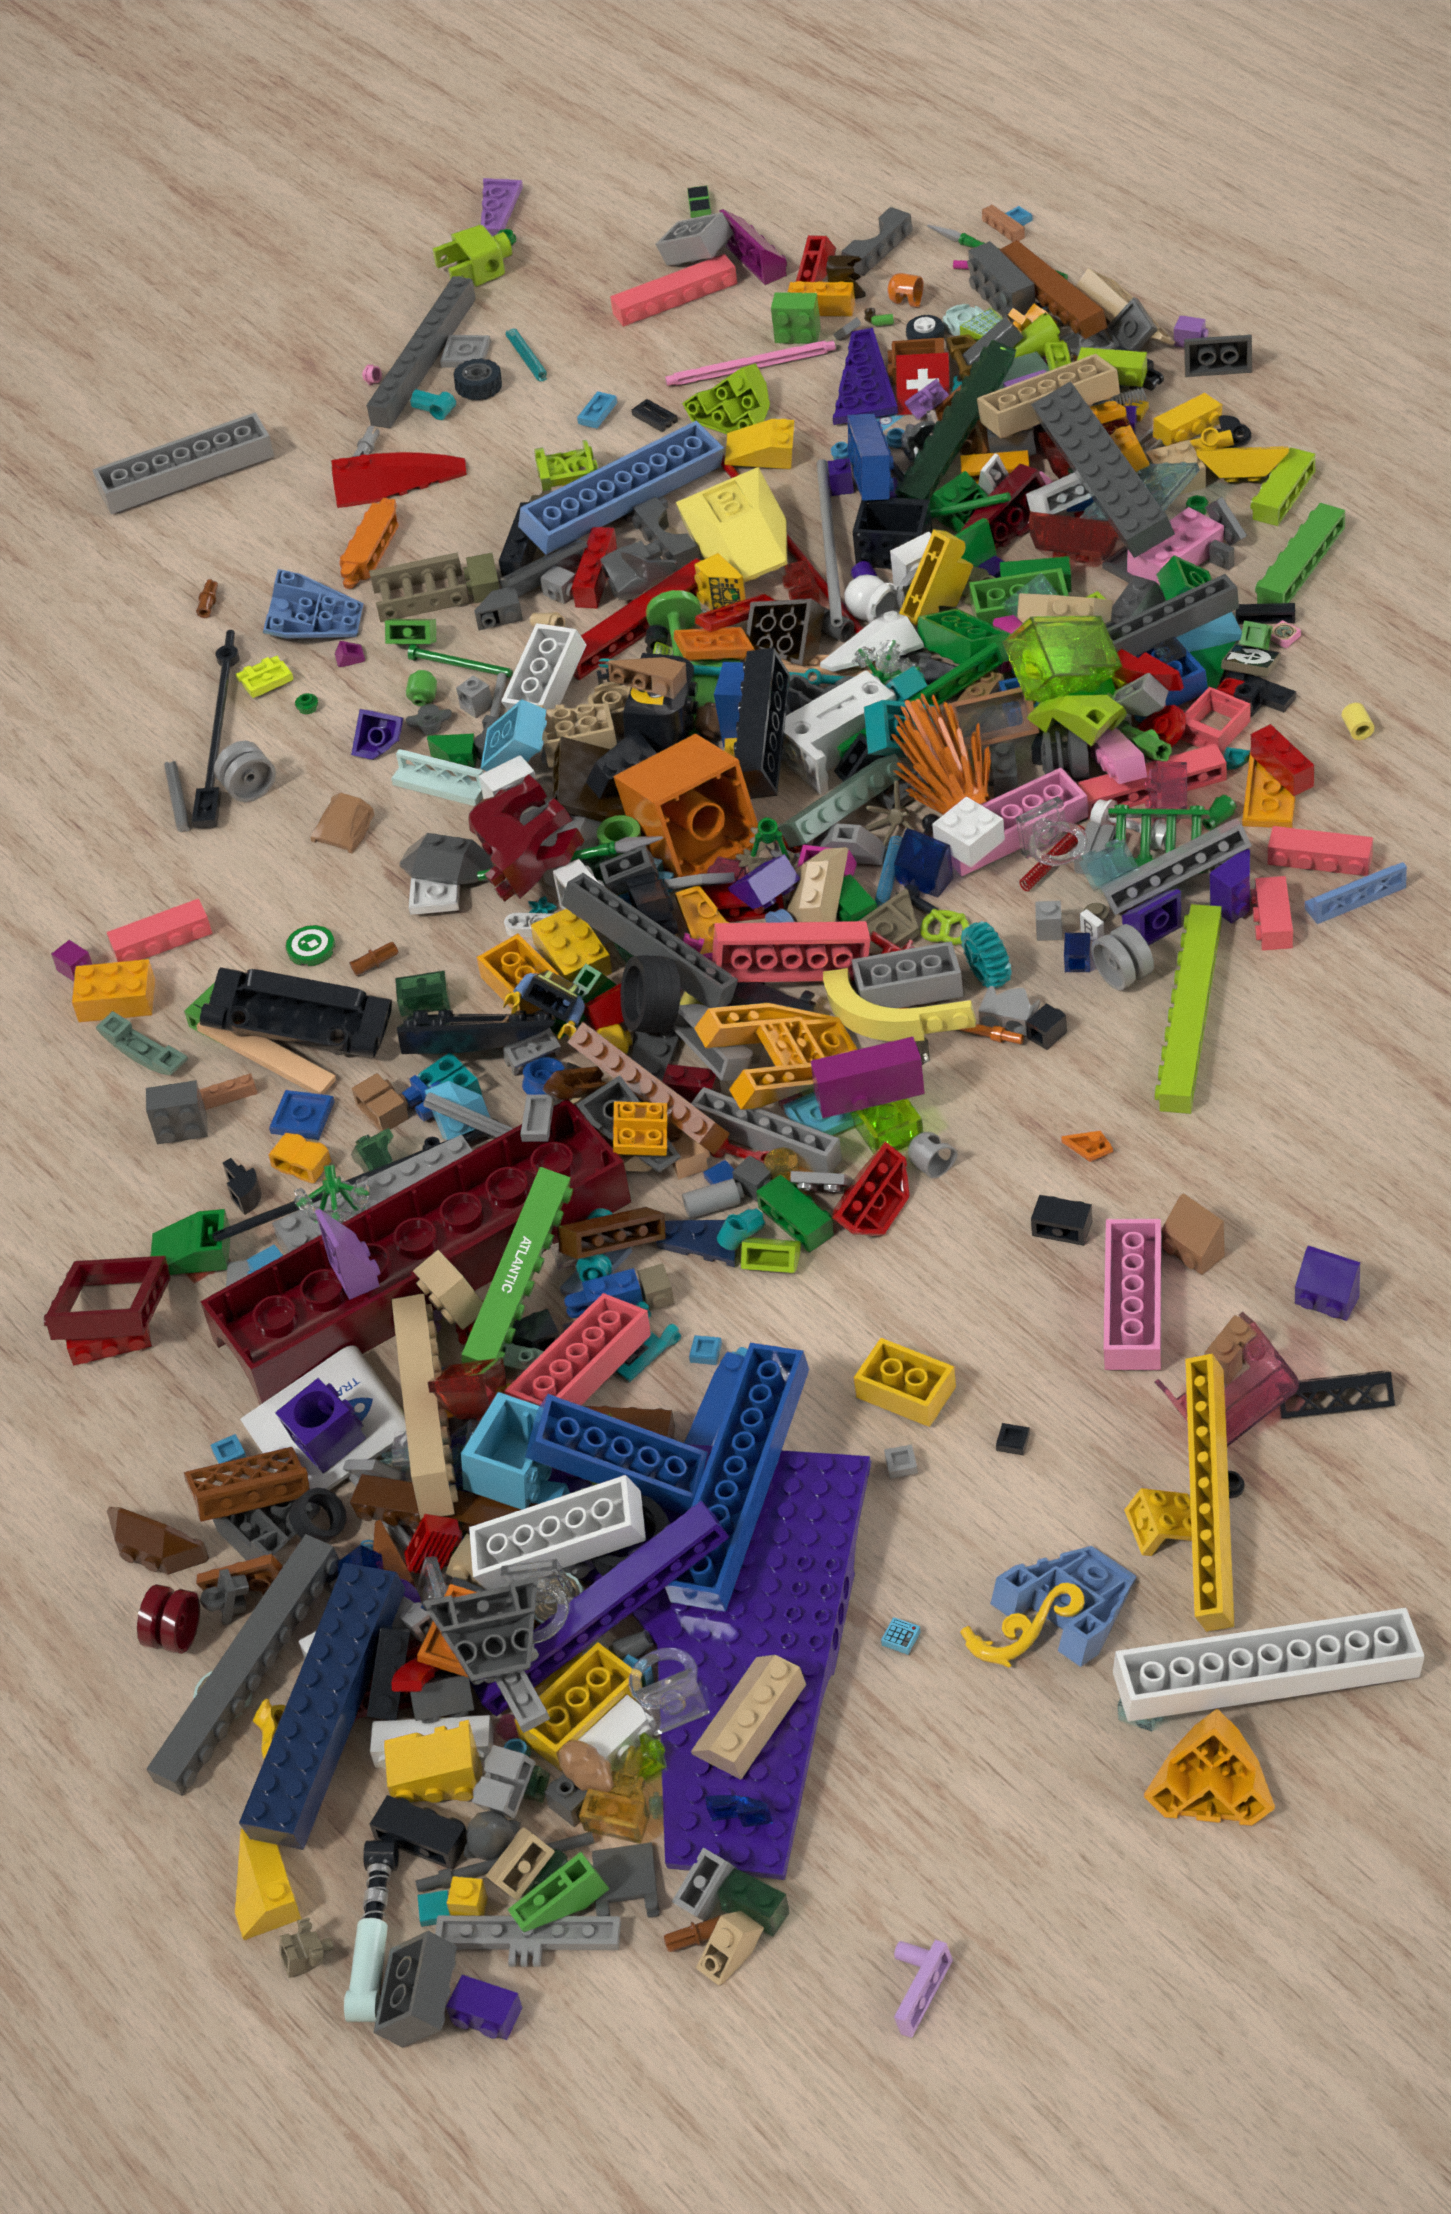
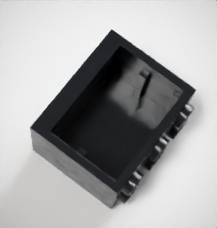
M890 498L862 501L861 499L852 531L855 563L866 561L871 563L873 568L892 569L891 550L927 532L932 534L930 500Z

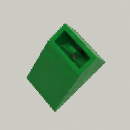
M964 471L932 494L930 507L931 509L984 498L988 495ZM976 509L937 517V520L959 533Z
M225 1209L198 1211L152 1233L150 1256H166L170 1275L227 1270L230 1238L220 1242H215L212 1238L214 1232L230 1226Z

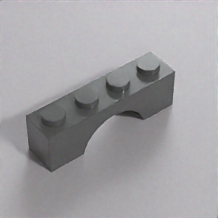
M889 207L878 217L879 235L867 240H853L841 251L842 255L860 256L859 258H862L860 262L855 263L853 267L854 272L864 276L912 232L913 225L910 213Z
M657 497L632 507L634 527L642 532L647 542L652 543L656 541L661 550L663 560H677L674 572L694 559H699L697 544L687 533L671 534L664 531L669 527L667 509Z

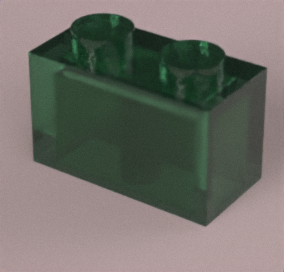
M445 970L395 978L397 1003L401 1017L413 1015V1011L417 1010L434 1012L451 1009Z
M735 1867L718 1890L720 1905L723 1911L727 1913L744 1912L764 1927L763 1932L774 1937L790 1913L785 1893Z

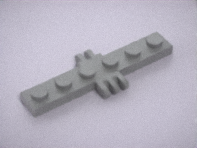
M533 1643L531 1662L536 1660L539 1656L537 1650L534 1648ZM525 1671L473 1682V1684L478 1685L484 1681L486 1683L496 1681L523 1733L550 1719Z
M437 1916L435 1934L456 1945L457 1949L509 1950V1967H516L517 1956H521V1967H528L529 1956H533V1967H540L542 1950H619L621 1919L620 1916H565L523 1932L512 1916Z

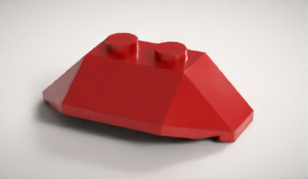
M885 1141L854 1178L835 1206L832 1218L853 1235L883 1236L910 1197L906 1157Z

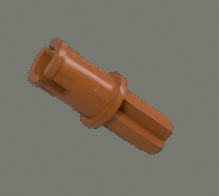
M208 579L203 592L199 594L200 602L196 613L201 618H208L211 614L212 606L216 603L217 581Z
M389 942L374 951L368 950L367 954L349 962L354 974L358 976L375 966L377 968L380 967V963L398 954V948L394 942Z
M721 1915L697 1924L690 1922L691 1926L665 1934L664 1942L668 1952L694 1944L701 1946L700 1942L710 1939Z

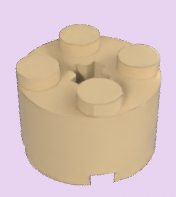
M606 682L594 688V693L588 697V704L608 703L615 734L624 733L623 710L631 687H625L614 682Z

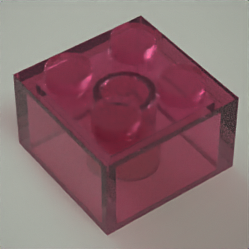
M1156 762L1153 769H1150L1149 776L1145 778V790H1149V799L1145 801V809H1187V762ZM1151 818V822H1155L1159 818Z

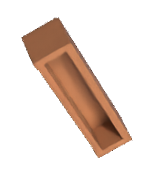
M992 204L982 209V221L1008 240L1014 242L1025 238L1024 226Z
M251 1073L200 1089L206 1110L258 1094Z

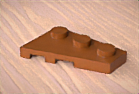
M272 1554L263 1555L251 1560L197 1574L196 1584L203 1591L211 1587H217L219 1571L228 1569L231 1577L245 1575L249 1584V1591H261L264 1595L283 1568V1565Z

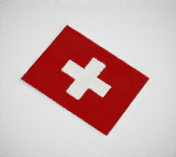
M949 352L896 355L897 415H912L905 405V401L936 378L943 389L949 394Z

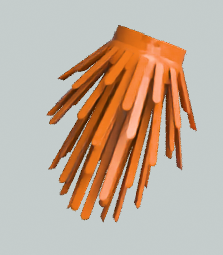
M921 694V700L916 699L911 703L909 700H906L905 705L915 725L906 708L901 706V710L907 719L904 721L905 725L898 715L894 716L901 725V727L897 726L896 729L906 743L901 742L895 734L891 735L914 764L913 768L934 790L933 792L901 762H897V765L910 777L903 775L898 770L893 772L924 796L911 788L906 789L910 793L908 795L942 815L965 797L978 804L990 801L991 798L987 790L991 752H989V747L985 749L982 768L980 724L976 725V731L972 733L970 739L974 766L973 772L968 750L965 747L962 731L959 728L952 705L950 704L948 707L947 702H944L943 705L948 718L946 725L934 694L932 700L935 707L931 706V708L923 694ZM921 700L923 701V703H924V705H925V707H926V709H927L929 715L927 714V712H926V710H925V708H924V706H923Z

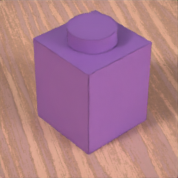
M1180 315L1174 327V346L1184 348V339L1208 337L1209 331L1206 328L1205 319Z

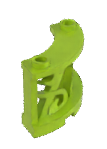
M582 440V449L565 453L545 455L543 447L534 449L538 476L543 491L551 490V487L567 485L598 469L597 460L593 457L592 446L588 445L587 440ZM579 467H585L586 470L579 471Z

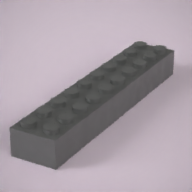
M1071 381L1031 404L1041 426L1134 558L1175 535L1163 509Z

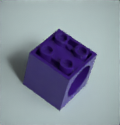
M317 1378L278 1409L275 1414L291 1440L324 1474L362 1443L366 1437L361 1430L364 1425L354 1414L355 1410L346 1399L342 1401L339 1398L338 1391L331 1383L325 1385Z

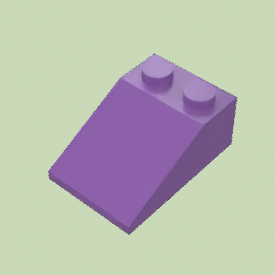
M321 1209L315 1210L329 1263L349 1300L380 1287L377 1275H380V1270L374 1259L369 1260L370 1252L365 1241L359 1242L353 1231Z

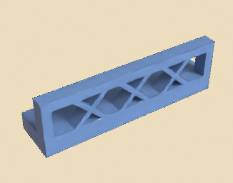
M1401 862L1305 901V910L1319 924L1405 889L1407 866Z

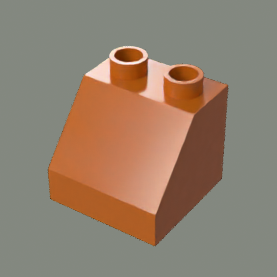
M694 734L613 776L625 814L637 820L641 828L642 837H663V839L646 845L653 857L663 861L664 872L674 873L673 878L707 874L735 859L737 854H744L745 848L749 851L752 850L754 843L749 841L755 834L752 833L751 828H758V823L739 760L701 736Z

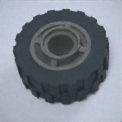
M475 358L467 360L462 364L460 363L454 370L455 390L462 398H467L468 400L488 399V397H493L502 388L500 367L496 362H492L489 359Z

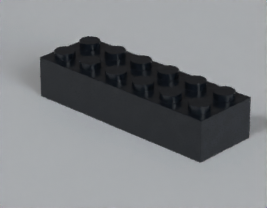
M775 648L747 651L746 661L743 662L744 681L741 682L742 699L738 704L740 716L739 722L736 723L737 742L734 743L735 758L739 760L750 799L773 797L778 794L790 673Z

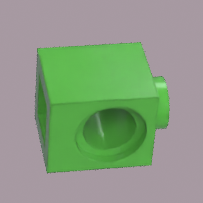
M1244 621L1240 645L1268 650L1273 627L1266 624Z

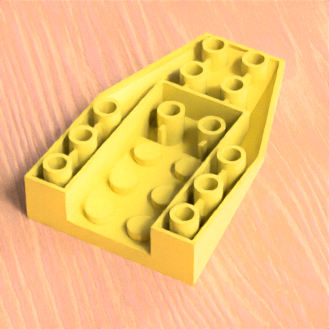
M759 467L676 502L682 522L693 541L697 544L702 556L708 558L719 553L743 576L744 582L755 580L761 575L776 571L780 567L787 565V521Z

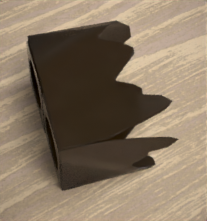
M846 255L828 256L826 265L828 282H853L855 299L865 297L866 293L856 282L861 276L854 272L853 268L855 263L860 262L862 258H859L860 256Z

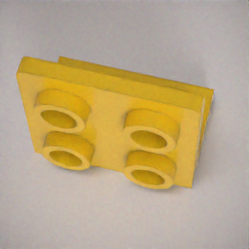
M1140 1488L1124 1509L1141 1555L1152 1556L1165 1538L1192 1541L1190 1496L1187 1493Z

